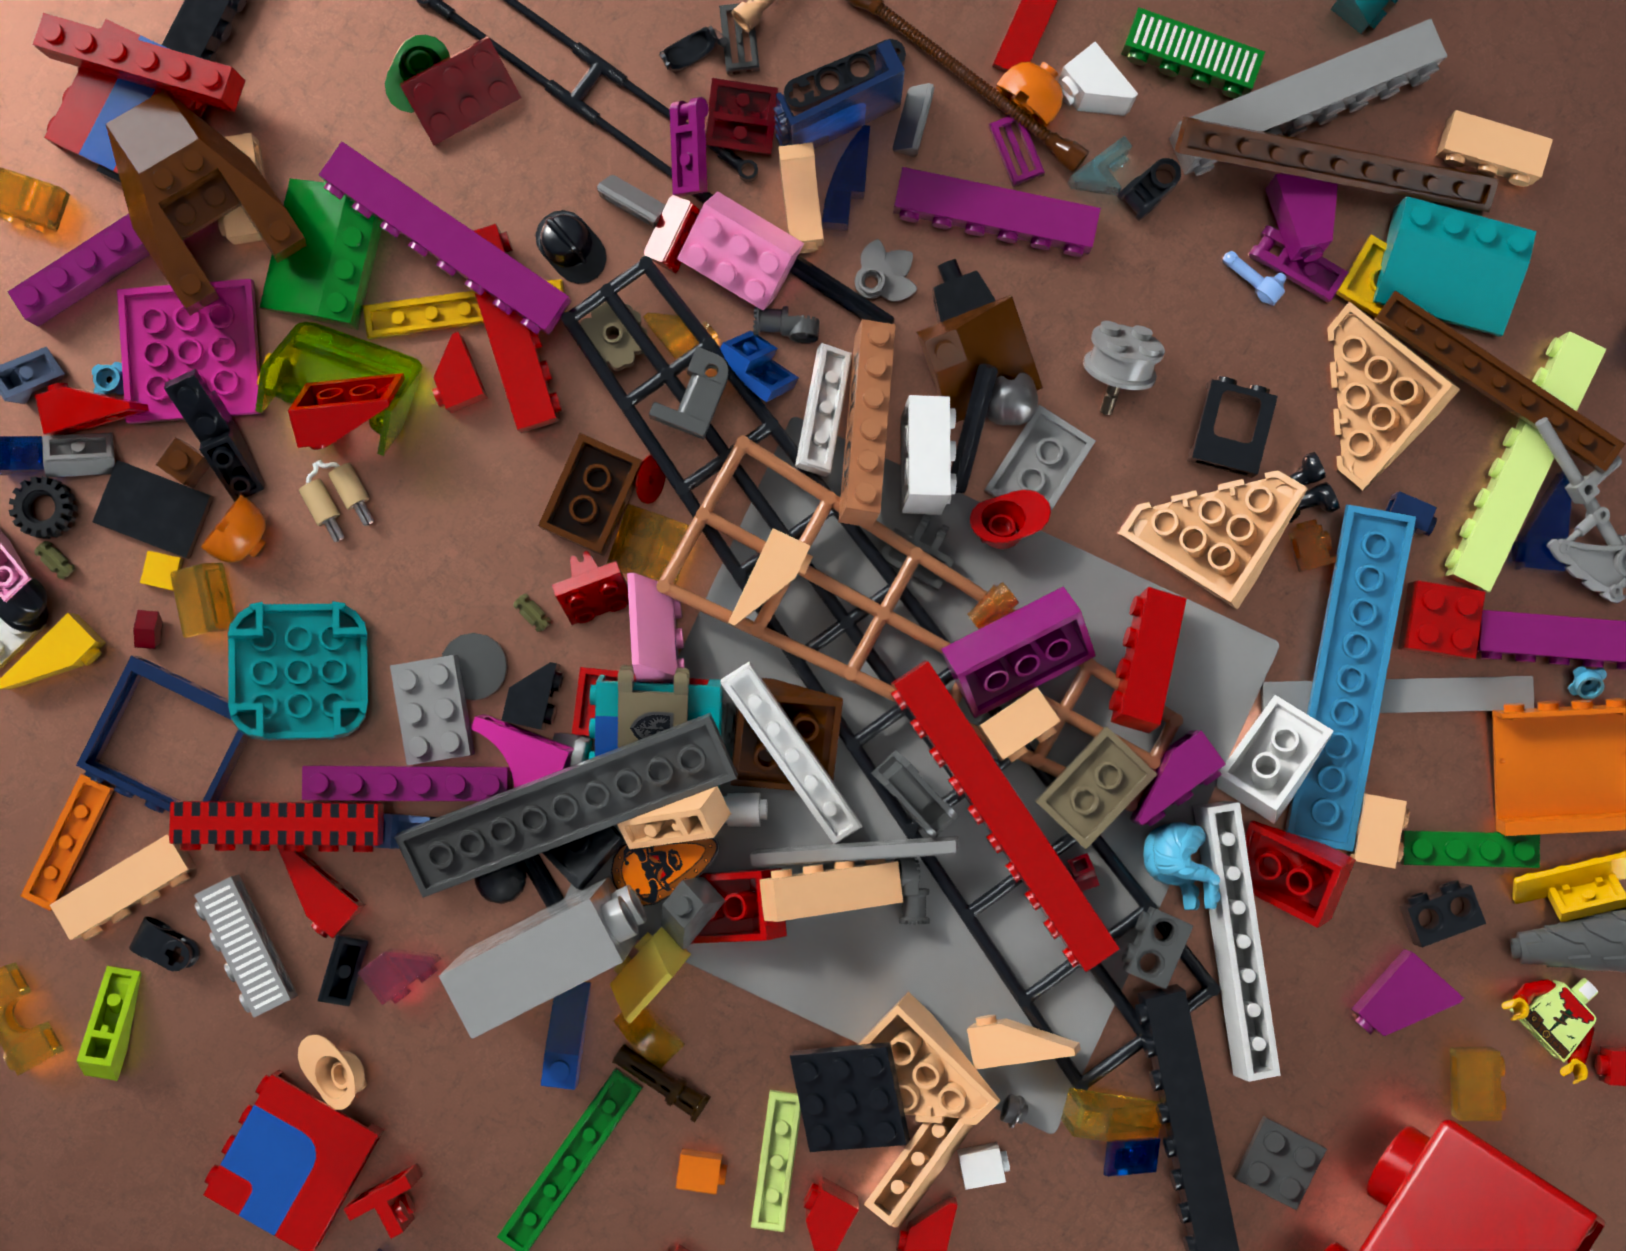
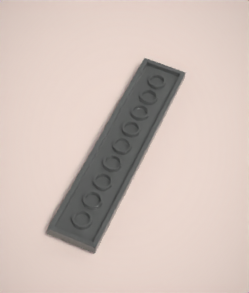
M710 712L401 831L394 838L424 898L737 779L738 774Z

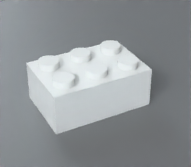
M909 395L901 415V514L941 515L946 504L951 503V495L956 493V474H951V461L955 462L956 441H950L951 429H954L956 424L955 408H950V397Z

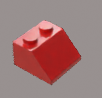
M822 1176L818 1184L812 1182L803 1199L805 1201L803 1208L806 1209V1223L814 1251H837L859 1211L858 1196Z

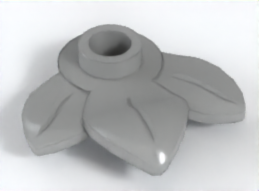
M879 239L872 241L864 248L860 256L862 268L855 276V288L862 297L875 299L882 296L889 301L898 302L909 298L917 291L916 285L906 278L913 259L911 251L894 250L886 253ZM873 277L877 280L878 284L874 288H869L865 285V280Z

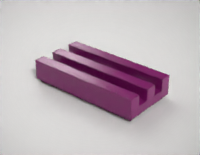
M1010 116L989 123L988 127L1013 188L1023 182L1027 183L1032 181L1033 178L1045 175L1027 128L1025 129L1024 126H1021V123H1017ZM1015 122L1034 167V170L1030 172L1010 123ZM1000 127L1004 128L1022 175H1017L1000 133Z

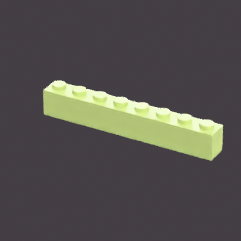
M1570 331L1559 338L1555 337L1546 351L1549 359L1545 367L1539 368L1532 382L1577 411L1606 348ZM1521 419L1516 428L1512 427L1508 431L1503 441V446L1506 449L1501 458H1496L1489 470L1488 476L1492 478L1487 489L1482 488L1475 499L1474 506L1477 507L1472 519L1468 518L1461 528L1459 536L1463 537L1458 549L1454 548L1445 562V566L1448 567L1445 577L1469 589L1486 591V593L1491 592L1555 458L1540 432Z

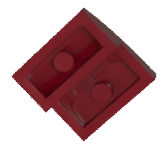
M711 78L708 100L709 109L705 130L706 145L771 155L775 129V113L773 108L776 107L778 88Z

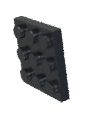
M890 1042L794 1050L789 1055L810 1152L904 1146L908 1144L910 1137Z

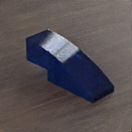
M863 125L850 141L837 164L824 202L822 229L848 231L851 198L864 199L870 125Z

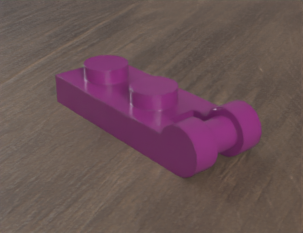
M703 97L692 98L689 103L677 101L670 105L673 195L676 196L708 192L705 117L708 114L709 108L707 101Z
M1266 225L1261 233V241L1258 246H1253L1248 254L1249 257L1277 273H1283L1287 279L1329 303L1348 272L1324 257L1310 262H1304L1303 259L1290 261L1280 231ZM1273 245L1282 248L1278 257L1270 253Z

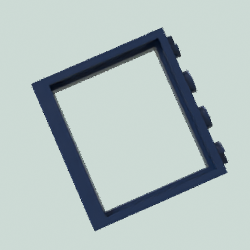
M131 655L76 766L86 770L84 775L90 777L95 782L103 783L106 780L116 785L114 791L123 796L133 798L136 795L146 800L144 804L146 807L159 813H163L164 810L170 812V802L181 800L100 761L142 676L232 720L228 699L141 656ZM237 730L203 801L219 800L249 740V737Z

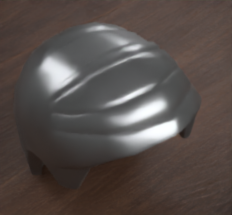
M1019 373L1015 380H1008L1004 376L996 378L986 415L991 422L1002 426L1021 425L1031 420L1037 410L1038 395L1030 375Z

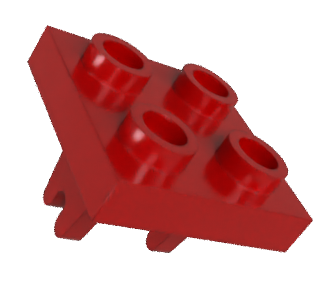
M588 551L583 552L584 560L582 562H578L576 556L570 557L572 578L553 584L552 587L555 597L571 625L590 622L598 615L609 611H620L629 604L628 584L617 561L598 568Z

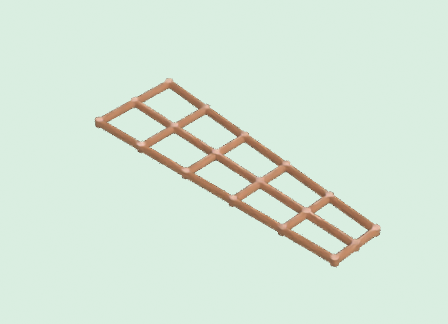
M745 435L737 438L656 585L660 593L728 624L733 611L673 583L706 524L761 554L766 541L713 512L744 454H749L820 500L799 541L811 547L831 509L833 508L839 512L840 497ZM876 520L872 527H861L907 556L881 604L810 565L805 575L798 572V575L874 616L848 665L767 628L791 582L763 604L755 621L745 618L733 627L895 702L890 694L895 691L892 685L860 671L885 624H889L943 654L941 649L951 644L893 612L918 564L992 610L993 614L987 625L1016 610ZM1094 659L1078 665L1080 668L1061 703L1043 694L1061 722L1053 726L1057 731L1054 735L1039 743L1034 752L1028 749V752L1019 757L1018 760L1057 778L1066 767L1048 759L1047 756L1064 724L1068 723L1094 738L1101 732L1104 727L1073 711L1091 675L1113 689L1118 690L1120 679L1116 678L1114 672ZM955 682L950 694L957 705H959L963 696ZM1031 689V690H1029V691L1023 693V694L1020 695L1019 697H1023L1024 695H1026L1027 693H1029V692L1032 691L1033 689ZM1164 706L1162 720L1166 724L1150 753L1118 736L1153 771H1156L1160 766L1161 760L1176 732L1183 724V717L1167 706ZM969 722L975 730V732L977 733V735L979 736V738L981 739V741L989 746V744L977 728L978 726ZM1147 786L1134 798V800L1125 808V810H1136L1138 803L1143 793L1145 792Z

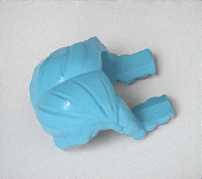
M1173 822L1157 827L1147 836L1143 852L1144 866L1154 880L1163 884L1180 887L1181 894L1183 895L1184 910H1197L1200 906L1198 899L1199 888L1194 884L1195 880L1203 882L1205 909H1215L1221 897L1218 891L1220 877L1209 867L1196 864L1191 860V855L1195 854L1206 840L1205 831L1200 826H1192L1185 822Z

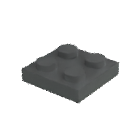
M1263 1116L1233 1177L1297 1211L1327 1149Z

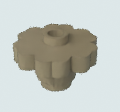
M607 302L591 311V318L581 320L580 325L606 364H609L614 371H621L624 368L632 367L635 363V355L643 354ZM625 304L641 326L640 313L633 310L630 305ZM610 335H619L616 339L608 338Z

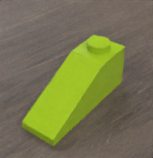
M112 966L106 967L76 1060L84 1076L118 1081L128 1050L141 971Z

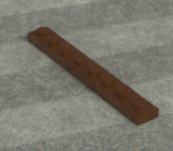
M1397 291L1393 292L1374 319L1376 323L1536 430L1538 429L1535 423L1547 417L1566 450L1602 474L1608 470L1625 446L1624 442Z

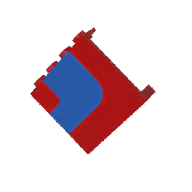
M277 1070L271 1076L265 1075L255 1091V1093L259 1094V1097L254 1106L249 1104L238 1121V1123L242 1124V1127L237 1136L232 1134L221 1151V1153L225 1154V1157L220 1166L215 1164L204 1181L208 1184V1187L203 1196L300 1251H316L385 1129L374 1123L369 1127L364 1126L280 1078L283 1071Z

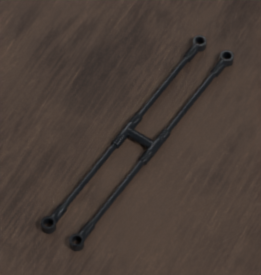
M416 0L421 7H430L446 20H452L478 40L487 37L486 34L456 14L455 9L444 1ZM504 0L572 49V53L590 65V68L573 91L569 92L554 80H548L490 38L497 53L544 86L545 91L591 124L600 126L672 178V168L605 121L600 117V113L582 100L602 74L619 87L623 86L669 120L670 109L629 81L627 75L582 43L573 41L518 0ZM706 145L718 154V158L738 171L739 177L743 181L752 182L757 178L758 167L754 161L744 160L728 148ZM751 166L755 171L752 175L746 176L742 173L743 168ZM705 192L691 196L704 204L713 194Z

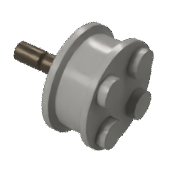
M1102 321L1101 325L1094 328L1091 335L1094 346L1092 351L1085 355L1083 365L1090 375L1108 384L1100 408L1101 413L1112 415L1121 389L1145 390L1155 384L1157 375L1154 368L1156 363L1163 359L1165 349L1162 343L1152 336L1153 332L1149 328L1139 325L1130 327L1112 321Z

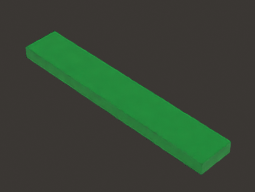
M617 1067L613 1070L497 1238L515 1251H529L644 1086Z

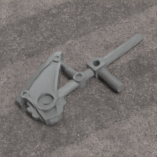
M1542 418L1535 423V426L1570 482L1565 487V490L1574 504H1583L1587 510L1585 513L1586 518L1574 528L1575 531L1567 539H1552L1546 546L1559 562L1567 565L1564 568L1573 577L1583 579L1580 582L1591 591H1601L1599 596L1618 604L1626 598V595L1622 594L1623 588H1626V534L1623 536L1616 533L1609 521V510L1606 507H1601L1595 496L1600 493L1597 486L1622 464V459L1617 455L1608 470L1603 474L1595 469L1588 476H1582L1548 418ZM1596 525L1607 545H1589L1575 542V540L1579 536L1583 537Z

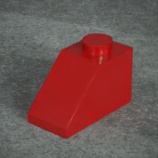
M457 331L451 335L433 377L437 387L433 388L432 391L439 407L445 406L450 413L488 399L464 337Z
M948 1196L908 1221L906 1231L900 1230L896 1251H947L958 1205L956 1197Z

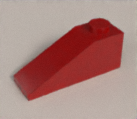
M68 383L49 385L47 392L35 395L42 430L45 435H69L149 411L148 404L86 389L72 388L68 386Z
M277 845L306 917L313 922L311 927L324 938L330 936L333 939L337 934H341L366 904L303 851H284V845Z

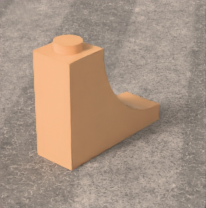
M813 142L780 146V173L788 234L804 243L800 253L815 252L818 250V246H824Z

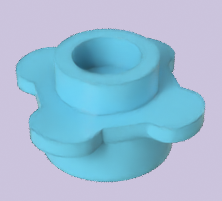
M114 362L112 365L97 364L93 367L94 392L106 395L111 393L124 394L122 363ZM112 377V382L108 383L107 378Z
M1579 666L1573 671L1575 677L1573 683L1568 686L1570 694L1579 695L1583 699H1594L1602 694L1605 688L1603 680L1607 677L1604 668L1589 669L1585 666Z

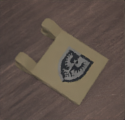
M622 665L618 673V748L688 721L689 669H676L674 692L633 690V666Z

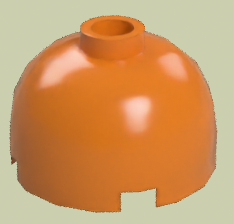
M1021 62L1014 65L996 84V89L1000 94L1002 93L1003 96H1006V99H1010V102L1012 101L1017 107L1019 106L1030 117H1033V120L1036 119L1044 127H1047L1053 121L1062 107L1063 91L1061 85L1056 80L1059 74L1045 62H1042L1040 66L1032 62Z
M240 495L201 546L210 556L223 562H238L248 554L255 557L266 543L261 538L266 528L265 518L261 510L248 498L246 499Z

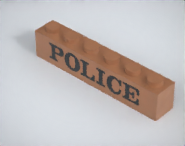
M862 319L854 337L838 523L872 527L881 511L896 324Z

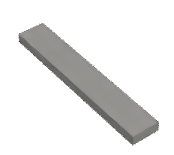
M958 836L936 837L934 840L932 838L755 849L750 854V860L753 867L953 855L959 849Z

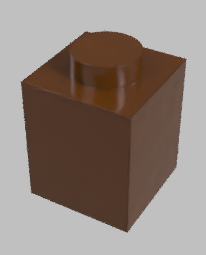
M176 437L156 463L159 468L177 481L193 489L210 467L201 452Z

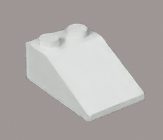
M1274 695L1226 761V765L1221 768L1220 772L1222 775L1217 778V788L1275 824L1295 796L1333 734V730Z

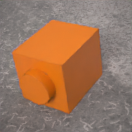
M682 1148L675 1189L717 1194L718 1185L725 1186L728 1165L721 1164L723 1154Z

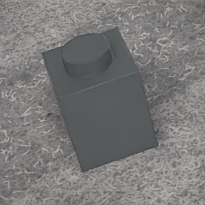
M704 876L682 880L662 904L661 926L682 950L687 949L726 900Z

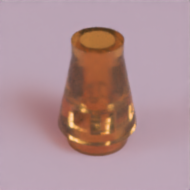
M1001 582L998 586L993 584L967 615L976 627L981 629L1014 612V607L1020 602L1008 586Z

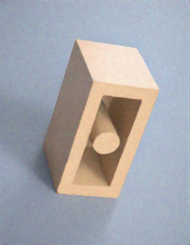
M1036 687L977 728L998 759L1002 761L1008 757L1012 763L1028 752L1026 744L1037 738L1039 743H1042L1054 735L1057 731L1053 726L1061 721L1039 688Z
M1364 794L1353 852L1349 851L1348 856L1356 859V862L1395 869L1396 862L1401 861L1404 851V844L1400 842L1402 828L1406 829L1410 817V811L1406 808L1407 801Z

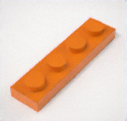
M85 773L80 774L20 895L49 911H53L50 904L61 898L114 791V787L104 782H95L90 777L84 775Z

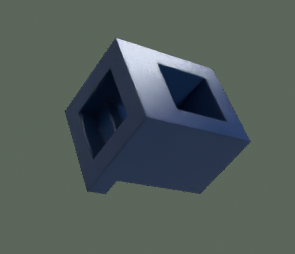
M1400 491L1391 495L1385 509L1388 512L1416 516L1412 537L1415 534L1430 536L1437 522V518L1434 517L1437 507Z

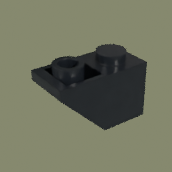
M549 662L509 687L501 721L539 730H545L546 724L552 725L556 705L551 704L554 691H560L564 672L559 671L560 664Z

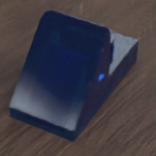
M0 436V475H10L14 472L44 471L42 436Z
M1107 1131L1103 1158V1175L1110 1177L1156 1172L1160 1138L1152 1135L1126 1137L1112 1131Z

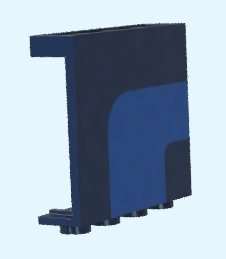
M890 39L877 45L874 78L794 116L784 95L781 92L776 94L777 106L773 110L776 115L774 117L776 123L774 127L777 132L775 137L779 146L813 142V147L816 149L899 108L901 105L905 69Z

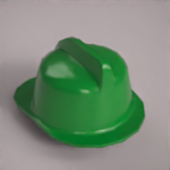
M423 34L415 35L405 40L400 46L387 72L384 83L386 95L392 105L401 111L414 112L400 87V83L450 57L449 51L443 42L436 37Z

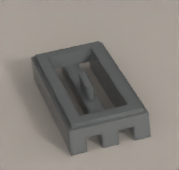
M739 4L719 6L722 34L728 39V44L724 46L727 74H733L736 71L744 73L747 72L746 70L760 71L755 27L749 32L752 61L745 62L742 28L735 20L739 63H732L727 13H731Z

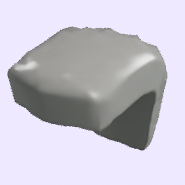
M555 733L553 737L554 741L574 748L570 766L589 759V753L593 748L591 738L569 733Z

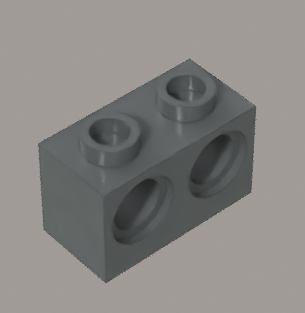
M1150 906L1148 911H1143L1138 918L1135 930L1139 932L1134 944L1129 943L1123 953L1122 962L1125 963L1123 969L1134 976L1167 989L1193 925ZM1166 921L1169 925L1168 935L1163 939H1156L1154 935L1155 926L1159 922ZM1147 953H1153L1156 957L1154 967L1147 971L1142 970L1140 966L1141 958Z

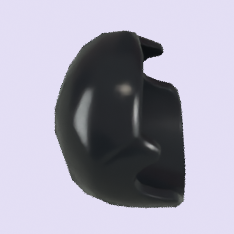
M519 861L474 878L477 890L487 901L505 904L514 901L523 892L527 877L526 871Z

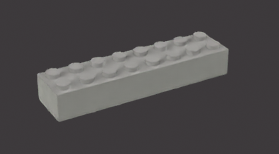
M1429 19L1189 118L1281 136L1287 134L1288 137H1294L1306 131V126L1318 121L1319 125H1323L1338 117L1337 113L1349 108L1350 113L1366 107L1369 104L1368 100L1380 96V99L1384 100L1400 92L1399 87L1410 83L1412 87H1416L1431 79L1430 75L1440 69L1438 65L1447 57V54L1432 19ZM1182 121L1178 123L1169 138L1174 150ZM1174 151L1184 175L1195 172L1196 176L1204 174L1214 168V163L1219 162Z

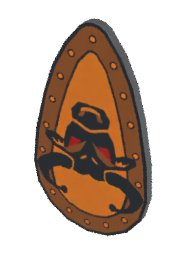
M715 837L637 849H629L626 843L618 849L612 860L611 875L613 884L617 890L630 885L643 906L655 905L667 899L682 880L698 878L716 858L720 850V843Z

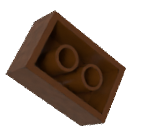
M579 433L538 526L545 531L604 556L636 486V477L642 460Z

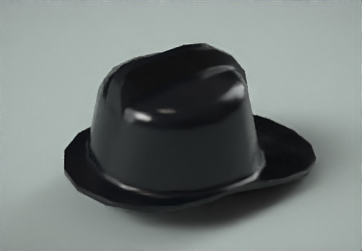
M561 210L550 213L539 223L535 234L536 245L541 254L562 277L577 284L589 283L598 278L604 270L607 259L605 247L582 218L574 212Z
M33 577L7 602L3 601L0 597V618L11 628L20 632L32 633L40 630L47 623L49 615L46 605V590Z

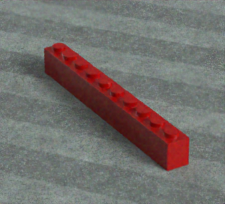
M924 660L893 681L891 685L895 691L890 693L901 710L905 708L909 710L914 718L909 722L920 739L925 736L933 746L929 750L930 755L939 768L944 765L947 767L952 775L948 779L950 785L959 797L965 794L971 803V806L967 808L968 812L977 825L985 824L991 833L986 836L988 842L997 854L1003 851L1009 860V863L1005 865L1006 869L1016 883L1020 880L1023 881L1029 890L1024 893L1026 899L1035 911L1041 908L1047 917V920L1043 922L1044 926L1054 940L1058 937L1061 938L1067 947L1062 952L1071 966L1075 968L1079 965L1082 970L1087 972L1120 950L929 661Z

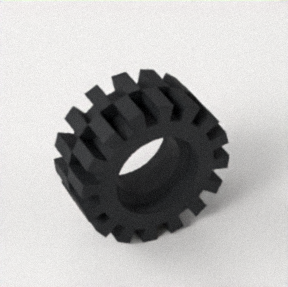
M43 476L42 478L31 477V481H22L20 483L22 487L20 489L15 488L12 492L16 494L15 499L10 498L9 504L13 505V509L9 510V514L15 517V520L12 521L14 525L20 527V531L25 534L43 539L57 538L62 536L60 532H67L71 528L68 526L69 522L74 523L76 517L72 516L73 511L78 512V506L73 504V501L76 500L75 495L69 492L71 489L61 484L62 482ZM48 495L55 503L54 514L47 520L39 521L32 513V504L37 497Z

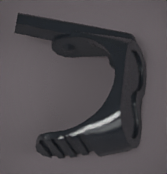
M712 26L703 27L666 47L659 55L667 70L681 71L706 58L716 44L722 47L726 46L728 39Z

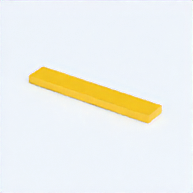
M562 279L547 281L565 293ZM474 291L363 305L366 335L369 340L484 325Z

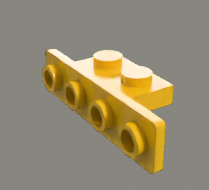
M1626 850L1618 854L1591 858L1587 861L1566 866L1561 865L1554 869L1527 873L1516 877L1513 880L1512 898L1515 904L1548 897L1561 922L1626 907V893L1619 880L1626 879Z

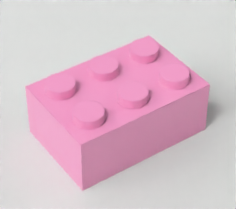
M717 191L703 204L677 259L764 311L777 297L804 243Z

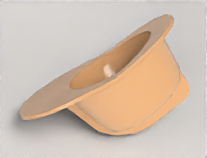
M309 1035L301 1041L298 1047V1060L303 1073L329 1106L335 1110L346 1109L353 1102L355 1094L367 1086L361 1060L349 1051H339L327 1038L320 1035Z

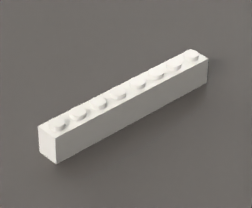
M1220 801L1193 806L1196 826H1200L1206 834L1204 844L1199 847L1201 863L1209 867L1220 877V887L1218 889L1221 895L1215 909L1208 910L1233 1076L1248 1082L1281 1076L1240 802Z

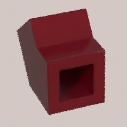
M137 610L133 627L135 648L156 649L161 642L163 621L159 611Z
M1088 853L1067 860L1072 878L1082 892L1100 885Z

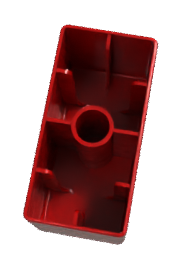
M1444 1120L1439 1124L1431 1138L1413 1126L1405 1127L1393 1139L1381 1156L1368 1180L1366 1191L1370 1197L1384 1205L1386 1209L1359 1251H1589L1606 1222L1595 1212L1457 1122ZM1334 1242L1324 1251L1349 1250L1341 1244Z

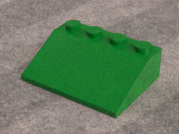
M290 178L284 207L305 237L307 246L279 263L271 255L259 308L358 330L382 231L380 225L383 221L374 215L367 219L352 208L354 202L345 195L339 200L323 188L326 182Z

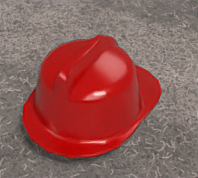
M1024 489L978 503L972 509L969 519L971 528L980 537L982 543H986L996 549H1009L1015 546L1022 538L1042 530L1049 521L1051 510L1049 502L1043 495L1036 491Z

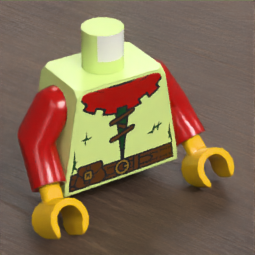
M1582 978L1572 989L1565 983L1557 980L1545 979L1524 983L1512 1000L1502 1003L1504 1010L1511 1008L1509 1011L1513 1014V1017L1510 1020H1519L1553 1058L1562 1062L1568 1059V1064L1560 1069V1074L1566 1076L1573 1072L1574 1080L1572 1083L1574 1085L1588 1077V1069L1585 1064L1595 1031L1593 1025L1597 1017L1586 1004L1599 993L1598 990L1586 978Z

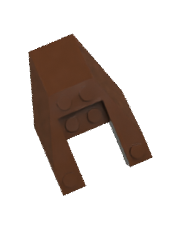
M165 89L106 123L133 230L190 316L218 300L219 296L183 240L239 206L242 207L278 263L307 246L305 237L251 158Z

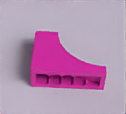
M486 714L475 716L471 729L488 738L500 750L511 770L514 788L570 766L573 747Z

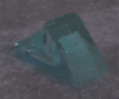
M1125 136L1120 138L1071 175L1067 183L1069 187L1081 191L1118 195L1122 187L1108 169L1115 172L1129 161L1127 155L1132 148L1131 143Z

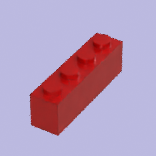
M1147 587L1139 596L1136 595L1133 598L1129 614L1133 616L1132 625L1127 628L1123 638V646L1127 647L1125 657L1120 660L1116 671V678L1120 679L1118 690L1113 692L1109 703V710L1113 711L1112 723L1148 734L1161 725L1187 598L1152 587Z

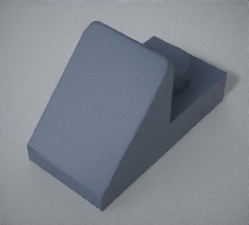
M46 346L0 365V395L6 402L25 404L28 402L32 392L62 380L65 373Z

